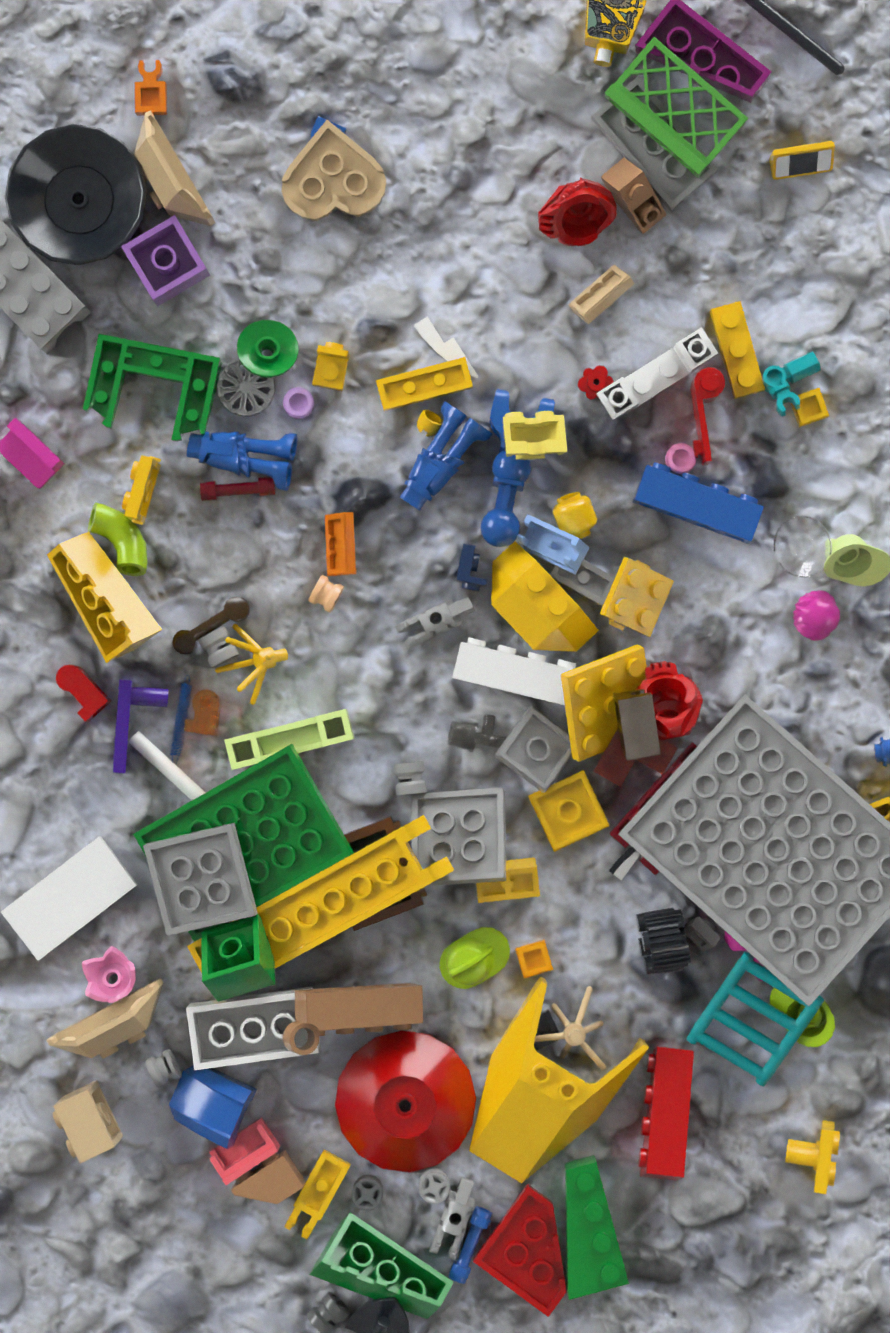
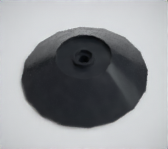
M71 124L46 130L22 148L9 169L4 198L10 223L27 247L53 262L83 265L107 259L121 249V246L131 240L144 217L147 188L141 164L123 141L101 128ZM76 196H84L82 204L74 203Z

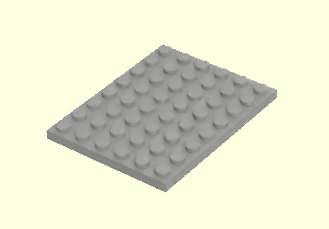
M745 694L618 834L807 1006L813 1003L890 917V822Z

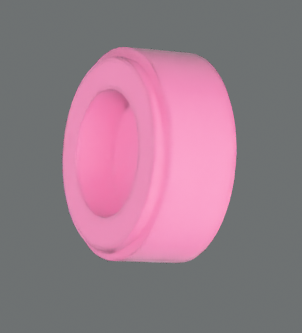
M684 443L673 445L665 455L666 466L670 467V472L676 475L690 472L697 460L694 456V449Z

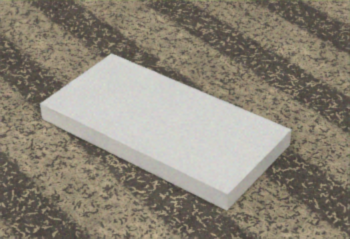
M99 836L3 909L1 913L39 961L138 884L103 838Z

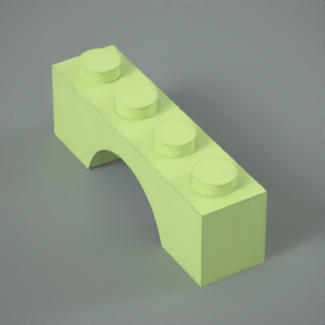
M343 709L225 739L224 741L231 769L234 770L257 764L290 744H293L297 753L355 738L348 710Z

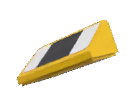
M827 141L773 150L769 157L772 179L778 180L832 171L835 151L834 142Z

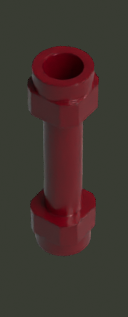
M259 477L258 481L218 485L216 481L200 483L202 501H217L218 497L260 494V497L276 495L275 483L271 477Z

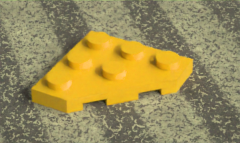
M637 644L561 674L573 759L580 762L606 750L618 729L613 693L636 690L637 686L641 685L642 681L646 679L645 669L647 666L644 647Z

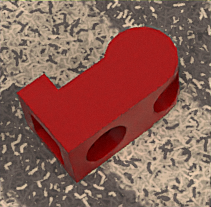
M69 664L62 666L57 671V685L62 690L70 692L83 706L77 713L85 722H90L112 702L81 667Z

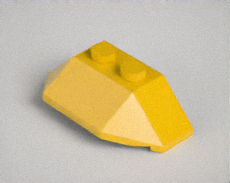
M516 541L492 562L491 605L533 650L577 652L599 631L580 606Z

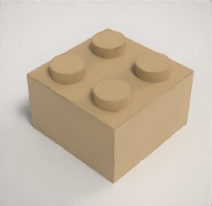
M97 1080L64 1095L53 1106L55 1109L52 1113L54 1121L59 1129L64 1128L68 1140H66L68 1151L73 1158H78L79 1163H83L114 1148L123 1137Z

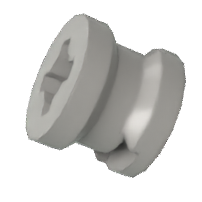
M170 1049L163 1051L162 1055L158 1058L150 1057L146 1059L148 1072L156 1087L164 1086L165 1082L169 1079L177 1080L182 1077L177 1060Z
M431 1168L423 1172L419 1180V1193L426 1202L432 1204L441 1203L447 1198L450 1190L447 1174L438 1168Z

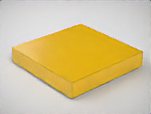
M584 770L551 784L545 793L539 790L528 795L554 852L610 826Z

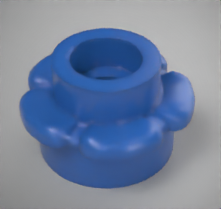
M880 737V744H874L875 758L877 763L882 762L883 766L887 767V764H890V739L883 740V737Z

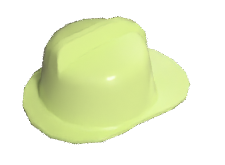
M847 534L837 539L829 538L826 541L827 550L824 572L827 577L863 587L874 585L882 581L889 574L890 556L888 553L867 545L860 537L854 534Z

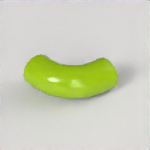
M95 502L89 518L88 531L107 538L113 544L117 553L116 568L121 574L128 576L144 575L147 571L148 563L147 545L138 526L131 519L124 516L123 512Z

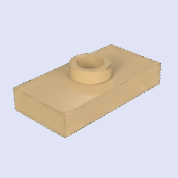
M613 265L569 304V307L587 324H590L635 283L628 274L616 265Z

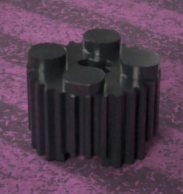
M674 908L636 914L638 931L641 932V938H638L641 956H647L644 957L646 975L684 970V967L688 966L691 960L689 944L686 942L683 927L685 923L681 909L674 910Z

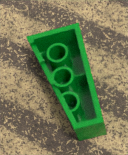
M592 1155L564 1163L566 1286L568 1300L629 1284L595 1156Z
M351 1212L338 1224L309 1274L374 1300L396 1297L406 1312L428 1319L441 1307L453 1284L452 1280Z

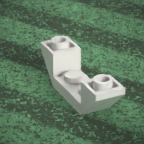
M701 327L677 342L672 349L629 376L621 377L596 393L612 420L682 380L715 357L718 352Z

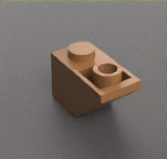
M625 157L601 176L606 188L612 193L615 202L642 234L667 215L644 172Z
M284 1150L280 1154L276 1152L261 1162L262 1165L254 1171L250 1169L235 1179L236 1182L233 1184L231 1191L235 1196L279 1204L302 1189L305 1180L286 1150Z

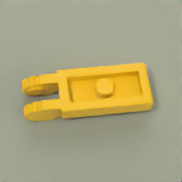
M323 1149L304 1187L295 1200L294 1208L284 1227L291 1230L295 1226L301 1211L311 1215L301 1237L307 1240L317 1221H321L351 1163Z

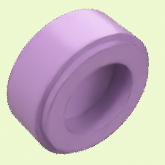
M296 387L290 389L285 394L283 406L290 417L304 419L312 413L314 399L308 390Z

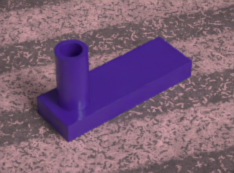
M119 679L113 773H126L130 705L167 707L169 689L132 687V680Z

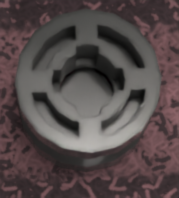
M328 1292L322 1298L320 1306L313 1307L307 1313V1318L320 1333H333L335 1331V1324L339 1321H344L350 1315V1311L335 1294Z

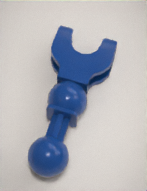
M497 389L495 392L489 421L492 432L500 441L499 454L492 463V472L494 474L493 486L498 487L495 508L485 514L480 526L484 540L494 547L509 546L517 539L520 533V523L517 516L513 513L516 492H523L524 482L531 473L530 460H516L515 455L506 457L503 417H505L506 413H510V394L508 391ZM543 398L540 401L537 412H554V399Z

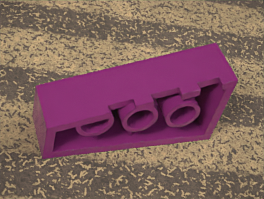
M670 0L635 45V52L640 54L653 37L657 38L711 86L749 103L754 100L768 82L772 71L681 0ZM654 47L647 58L665 65V56ZM668 59L669 67H676V65Z

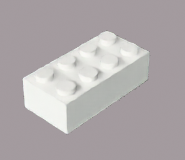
M313 986L232 997L219 1002L210 1000L190 1003L186 1007L194 1070L302 1056L289 1051L285 1047L283 1033L290 1023L296 1021L295 990L313 989ZM305 1028L300 1029L295 1034L294 1042L297 1048L304 1046L307 1042L308 1033ZM320 1037L317 1048L310 1054H317L320 1052Z

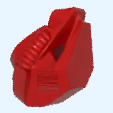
M580 177L579 181L559 186L538 212L539 231L550 239L558 238V241L566 246L588 245L595 241L598 235L615 220L617 204L612 193L600 183Z
M667 661L651 663L645 669L646 679L642 681L641 685L637 686L636 690L645 689V693L650 692L652 694L658 740L690 735L697 724L703 705V698L699 688L689 677L678 674L674 663Z

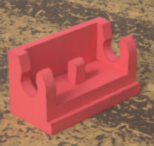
M262 1117L238 1132L232 1147L226 1149L218 1145L209 1152L212 1156L210 1161L225 1185H228L278 1152L280 1144Z

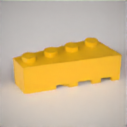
M89 531L58 544L47 554L106 663L134 651L162 630Z

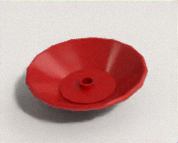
M401 1030L374 1037L352 1054L338 1079L335 1109L341 1132L358 1155L381 1169L411 1173L437 1166L459 1149L473 1125L477 1097L470 1070L452 1047L430 1034ZM408 1100L411 1103L410 1109L402 1110L399 1106L400 1102Z

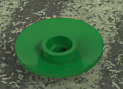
M259 320L251 323L241 332L237 341V355L241 364L249 372L260 377L272 378L283 375L293 367L298 357L299 346L295 334L289 327L275 320ZM264 350H270L273 353V355L264 356L262 352Z

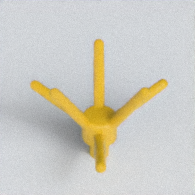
M233 624L232 628L247 643L230 637L225 639L226 643L252 652L253 658L216 667L215 672L221 673L254 665L256 669L237 687V691L242 692L257 678L250 704L254 705L256 704L267 669L275 668L276 662L287 660L288 653L285 648L273 650L271 647L261 648L237 624Z

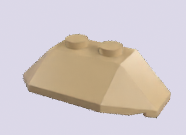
M151 110L146 112L134 156L141 164L145 182L149 181L154 191L149 193L158 210L164 207L170 216L175 215L177 218L212 226L215 224V221L153 113Z
M162 979L155 980L127 995L122 1000L114 1002L52 1035L47 1039L49 1046L88 1058H93L100 1054L101 1058L104 1059L119 1050L117 1045L123 1041L128 1040L129 1044L140 1040L146 1036L144 1030L152 1023L164 984Z

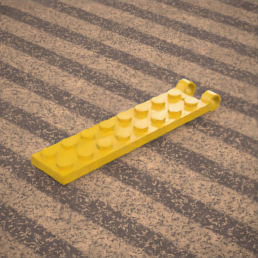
M424 815L256 907L274 956L275 968L454 871L447 856L423 869L410 847L408 841L431 829ZM402 857L408 860L407 866L401 865L400 859ZM201 939L187 947L202 973Z

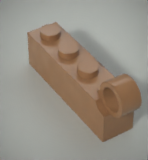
M396 983L295 990L296 1021L290 1023L284 1030L283 1043L291 1052L299 1055H308L317 1048L319 1036H325L326 1030H336V1034H353L354 1028H364L365 1032L383 1031V1026L392 1025L395 1030L412 1029V1024L423 1023L422 985ZM305 1028L308 1033L307 1042L304 1046L297 1048L294 1042L295 1034L300 1029Z

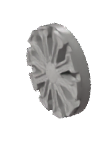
M237 359L228 364L220 373L217 384L218 396L224 407L231 413L242 417L256 416L265 411L273 401L275 395L274 378L257 382L261 377L257 375L251 377L252 373L247 369L245 376H243L239 368L242 364ZM233 369L238 379L228 375V372ZM223 381H228L234 386L223 387ZM269 388L270 392L265 394L259 391V389ZM235 393L229 400L224 398L225 394ZM256 396L264 400L262 406L257 404ZM241 399L240 407L234 409L233 404ZM247 401H250L253 407L252 411H246Z

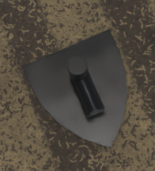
M396 1297L378 1298L364 1303L355 1309L345 1325V1328L356 1333H410L409 1320L404 1308Z

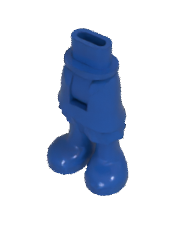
M446 401L441 406V413L444 418L443 423L427 449L422 448L421 454L418 453L409 478L404 483L407 487L400 496L401 499L419 511L427 500L431 502L432 496L439 493L451 477L460 471L457 468L465 463L460 458L470 445L477 440L485 442L492 436L490 431L469 418L447 454H442L451 436L467 418L463 412Z
M207 431L204 435L191 433L186 455L189 458L199 459V463H206L214 468L233 472L238 476L242 473L249 478L251 472L270 476L273 478L278 489L288 491L292 477V465L290 462L252 458L248 456V453L267 454L293 461L296 455L298 437L295 433H288L280 440H261L248 438L246 433L239 434L238 431L229 433L215 432L211 433V435Z

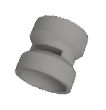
M226 627L213 631L198 640L201 648L206 650L209 655L208 662L211 668L217 667L239 655L236 647L225 641L229 637Z
M424 761L394 764V774L398 776V784L396 785L397 795L427 792L426 782L422 778V773L425 771Z

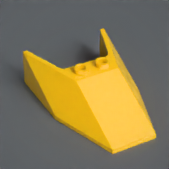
M539 976L491 1054L469 1147L470 1152L521 1184L598 1120L649 1049L645 1040L639 1038L629 1056L596 1083L585 1082L538 1053L534 1048V1041L547 988V982L541 976Z

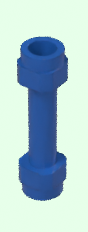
M475 1206L470 1217L472 1225L459 1258L452 1263L448 1277L458 1283H466L471 1271L469 1264L483 1229H487L493 1213L485 1208Z

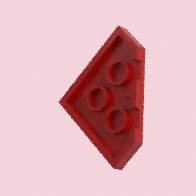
M527 1184L477 1252L473 1262L547 1317L556 1308L567 1290L553 1202Z

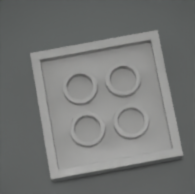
M503 788L411 794V821L424 815L431 827L430 830L411 840V848L421 867L424 869L447 856L454 868V871L427 886L506 881L505 791Z
M235 823L143 845L167 936L252 917L258 914Z

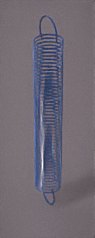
M181 683L182 685L180 686L182 688H180L181 691L179 692L183 693H180L179 695L182 696L178 697L181 699L178 700L180 702L177 705L176 712L179 713L175 717L177 718L175 719L176 725H174L176 730L173 732L176 733H173L175 736L172 737L174 739H172L171 749L173 750L170 751L172 752L170 753L171 756L181 754L182 752L179 751L183 750L180 748H183L181 745H183L182 742L184 741L179 740L184 739L180 738L185 736L181 734H184L185 732L182 731L186 730L183 729L186 728L184 726L186 724L182 723L187 722L183 720L188 719L184 718L188 716L185 714H188L186 711L189 710L187 708L190 703L186 704L190 702L186 700L191 699L187 697H190L191 695L188 694L192 693L189 692L192 691L190 689L192 686Z

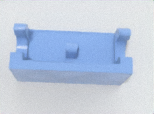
M527 514L523 521L525 526L528 527L527 532L524 536L521 534L517 536V541L523 546V549L575 575L589 547L580 538Z

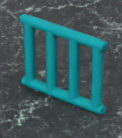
M745 951L691 1029L686 1040L693 1045L698 1042L756 1077L755 1081L757 1084L764 1087L820 1009L824 998L819 995L810 1006H807L767 968L753 960L754 957L749 952ZM746 971L804 1005L805 1008L796 1020L737 985ZM729 995L789 1030L780 1044L721 1009ZM712 1020H717L770 1052L772 1055L764 1067L705 1033Z

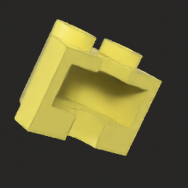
M540 411L535 413V418H525L523 412L506 413L505 417H503L506 457L515 455L516 460L544 459L545 454L557 453L562 455L567 452L564 415H554L553 411Z

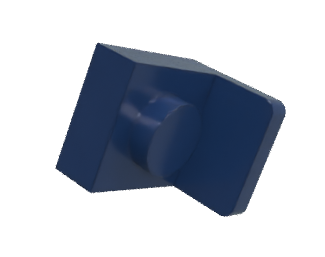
M463 543L456 582L462 583V589L479 592L480 586L486 587L488 580L472 577L470 573L471 571L477 572L480 554L474 553L475 545Z

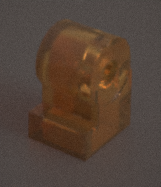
M200 690L194 695L192 700V707L195 711L194 720L185 719L184 731L217 736L221 712L220 697L211 690Z

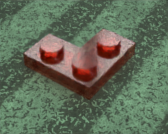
M617 728L593 772L621 787L635 760L663 775L678 748L665 740H659L660 755L626 760L621 751Z

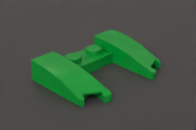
M98 334L83 410L88 412L91 408L105 418L102 424L106 428L112 429L126 372L182 383L183 386L171 440L175 442L182 441L181 434L200 430V434L204 435L217 389L222 361L219 357Z

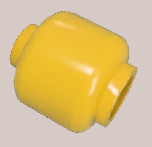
M572 492L558 498V504L553 508V515L558 529L580 539L591 534L590 529L597 523V516L591 499L588 496L581 495L580 492Z

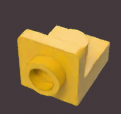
M326 342L325 346L318 345L313 386L343 391L350 356L349 351L343 350L344 345L334 342Z

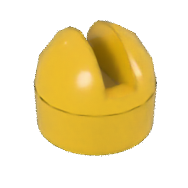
M425 409L417 420L418 431L421 433L422 430H425L427 437L434 436L440 429L443 419L435 412Z

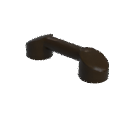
M241 597L228 599L224 605V610L191 631H178L172 641L174 649L183 655L191 654L196 650L200 638L211 633L229 620L235 622L245 620L250 613L248 602Z

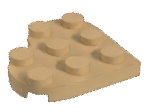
M326 120L287 168L282 178L281 192L285 204L294 214L303 219L318 221L323 217H327L335 209L356 217L371 212L382 201L387 182L383 168L375 158L329 120Z

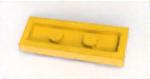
M741 301L711 309L712 322L734 399L763 392L765 387Z
M465 357L376 380L384 411L473 388Z

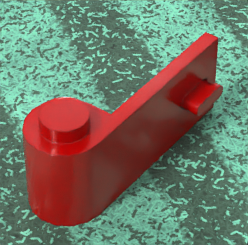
M713 367L701 369L693 378L690 387L698 440L692 441L694 456L697 459L698 455H700L702 466L708 465L712 461L704 404L714 401L725 387L723 374Z

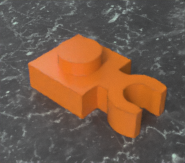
M140 60L138 63V70L143 78V82H134L135 113L137 116L145 115L150 110L153 115H167V84L165 81H158L163 72L160 60L155 61L156 68L153 72L145 71L143 60Z

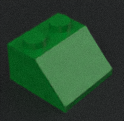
M259 914L201 931L202 982L218 1002L275 985L274 956Z

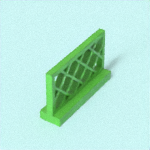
M655 37L652 38L614 84L612 83L605 92V98L697 178L703 174L708 165L748 120L746 115ZM654 47L665 56L664 68L647 69L646 57ZM668 59L672 63H674L676 67H669ZM643 61V69L636 70ZM683 71L688 75L689 88L670 89L669 72ZM666 72L667 90L648 91L647 74ZM644 74L645 92L631 93L623 86L631 75ZM692 80L700 87H692ZM706 91L712 96V108L694 110L693 92ZM689 93L690 110L672 112L671 94ZM667 95L668 112L654 113L649 108V96ZM637 97H645L646 105ZM716 101H718L723 107L716 108ZM730 112L738 121L731 129L717 130L716 113ZM713 113L714 131L695 132L694 115ZM691 115L692 132L677 133L673 129L672 117ZM661 117H669V125ZM726 134L718 143V135ZM714 135L715 148L705 157L696 149V137ZM692 137V145L684 138Z

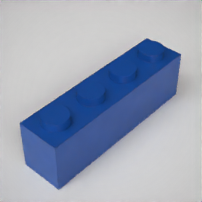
M654 462L653 466L646 465L632 503L746 544L752 542L764 506L757 504L758 499L746 494H741L740 498L728 494V488L714 483L711 484V487L699 483L700 478L691 474L683 473L682 477L670 473L671 468Z

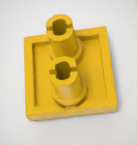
M822 1120L820 1141L817 1140L816 1143L788 1139L785 1163L813 1167V1170L816 1171L814 1193L827 1194V1186H834L836 1162L831 1161V1154L838 1155L840 1131L834 1130L835 1122Z

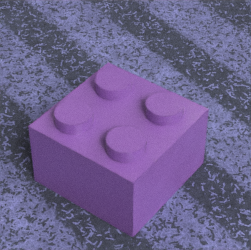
M175 215L121 246L157 307L210 276Z

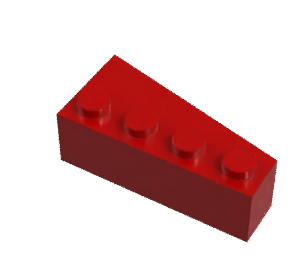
M657 1046L653 1050V1054H648L646 1072L651 1073L650 1085H645L644 1104H647L646 1117L643 1116L641 1135L644 1136L643 1148H640L638 1160V1167H641L640 1177L674 1181L684 1178L694 1060L693 1050Z

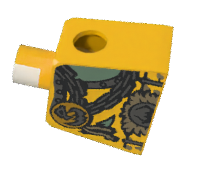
M586 0L584 43L586 46L596 48L593 61L596 65L610 67L614 52L627 54L643 15L646 0Z

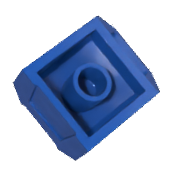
M194 1065L182 1072V1077L169 1103L174 1120L226 1149L232 1147L238 1136L237 1132L249 1103L253 1100L257 1088L213 1068L194 1070Z

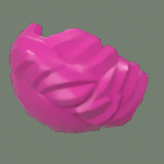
M824 590L811 591L800 597L795 604L796 609L793 611L794 626L804 637L813 641L823 640L837 628L840 621V610L836 605L834 597Z

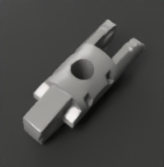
M469 597L455 603L452 599H449L396 625L395 628L398 633H404L420 624L422 625L424 632L410 637L404 642L406 650H409L463 624L461 618L474 612L475 609ZM435 618H441V622H440V623H438V624H433V623H432L433 619H435Z
M461 1177L457 1191L449 1190V1195L447 1196L429 1252L438 1253L442 1245L444 1232L455 1235L449 1249V1258L456 1260L466 1231L467 1222L475 1203V1198L469 1197L473 1180ZM452 1213L461 1215L458 1221H452L449 1217Z

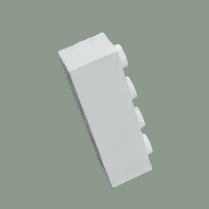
M469 637L467 643H460L452 678L565 705L561 674L575 669L576 663L558 659V664L555 665L545 662L546 656L528 652L526 658L515 655V648L498 645L497 650L485 648L486 641Z

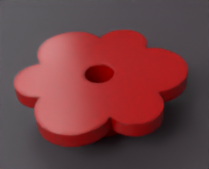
M602 365L596 366L594 369L586 368L583 372L584 377L578 381V388L580 391L586 392L588 399L593 400L596 397L598 398L596 393L613 383V378L607 376L608 371ZM597 380L599 384L595 385L593 381Z

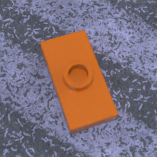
M353 512L325 515L327 576L336 577L356 574Z

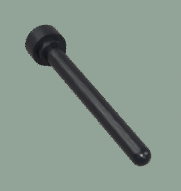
M743 0L835 75H841L844 72L845 67L840 61L764 0Z

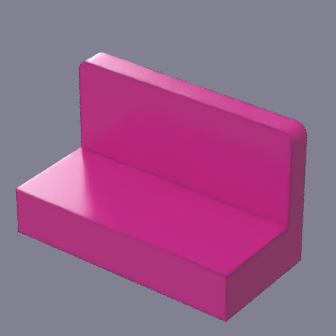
M14 418L7 425L10 431L0 441V453L35 487L41 489L65 463L20 420Z

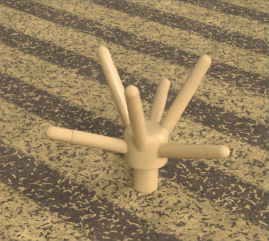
M588 986L576 1021L570 1023L559 1007L553 1003L551 1008L565 1026L562 1033L537 1035L534 1042L565 1039L567 1043L559 1055L560 1058H565L572 1046L580 1045L601 1070H605L606 1065L584 1041L587 1033L603 1026V1021L595 1022L584 1028L581 1025L592 993V987Z

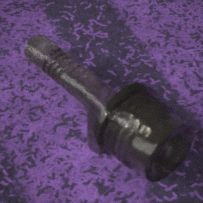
M486 714L483 717L482 732H478V722L452 721L448 733V745L466 749L472 753L476 744L500 748L506 737L493 735L496 717Z

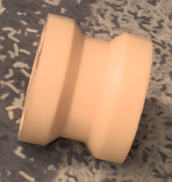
M322 574L308 601L312 604H321L325 611L331 613L345 586L329 582L328 577Z

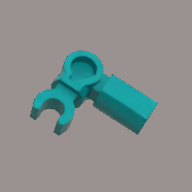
M813 351L785 363L783 368L770 366L764 371L763 384L765 391L771 395L772 399L777 400L776 409L782 417L786 415V409L783 404L787 402L792 403L796 410L800 409V399L798 395L790 392L789 382L793 384L821 371L820 362Z

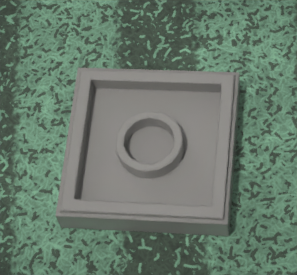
M529 706L494 757L542 793H545L572 755L569 734L534 707Z

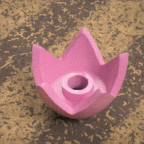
M111 946L103 957L91 958L82 962L83 972L88 981L85 991L87 997L100 1002L114 1003L125 998L133 989L136 981L135 966L117 948ZM117 974V982L109 984L110 976Z

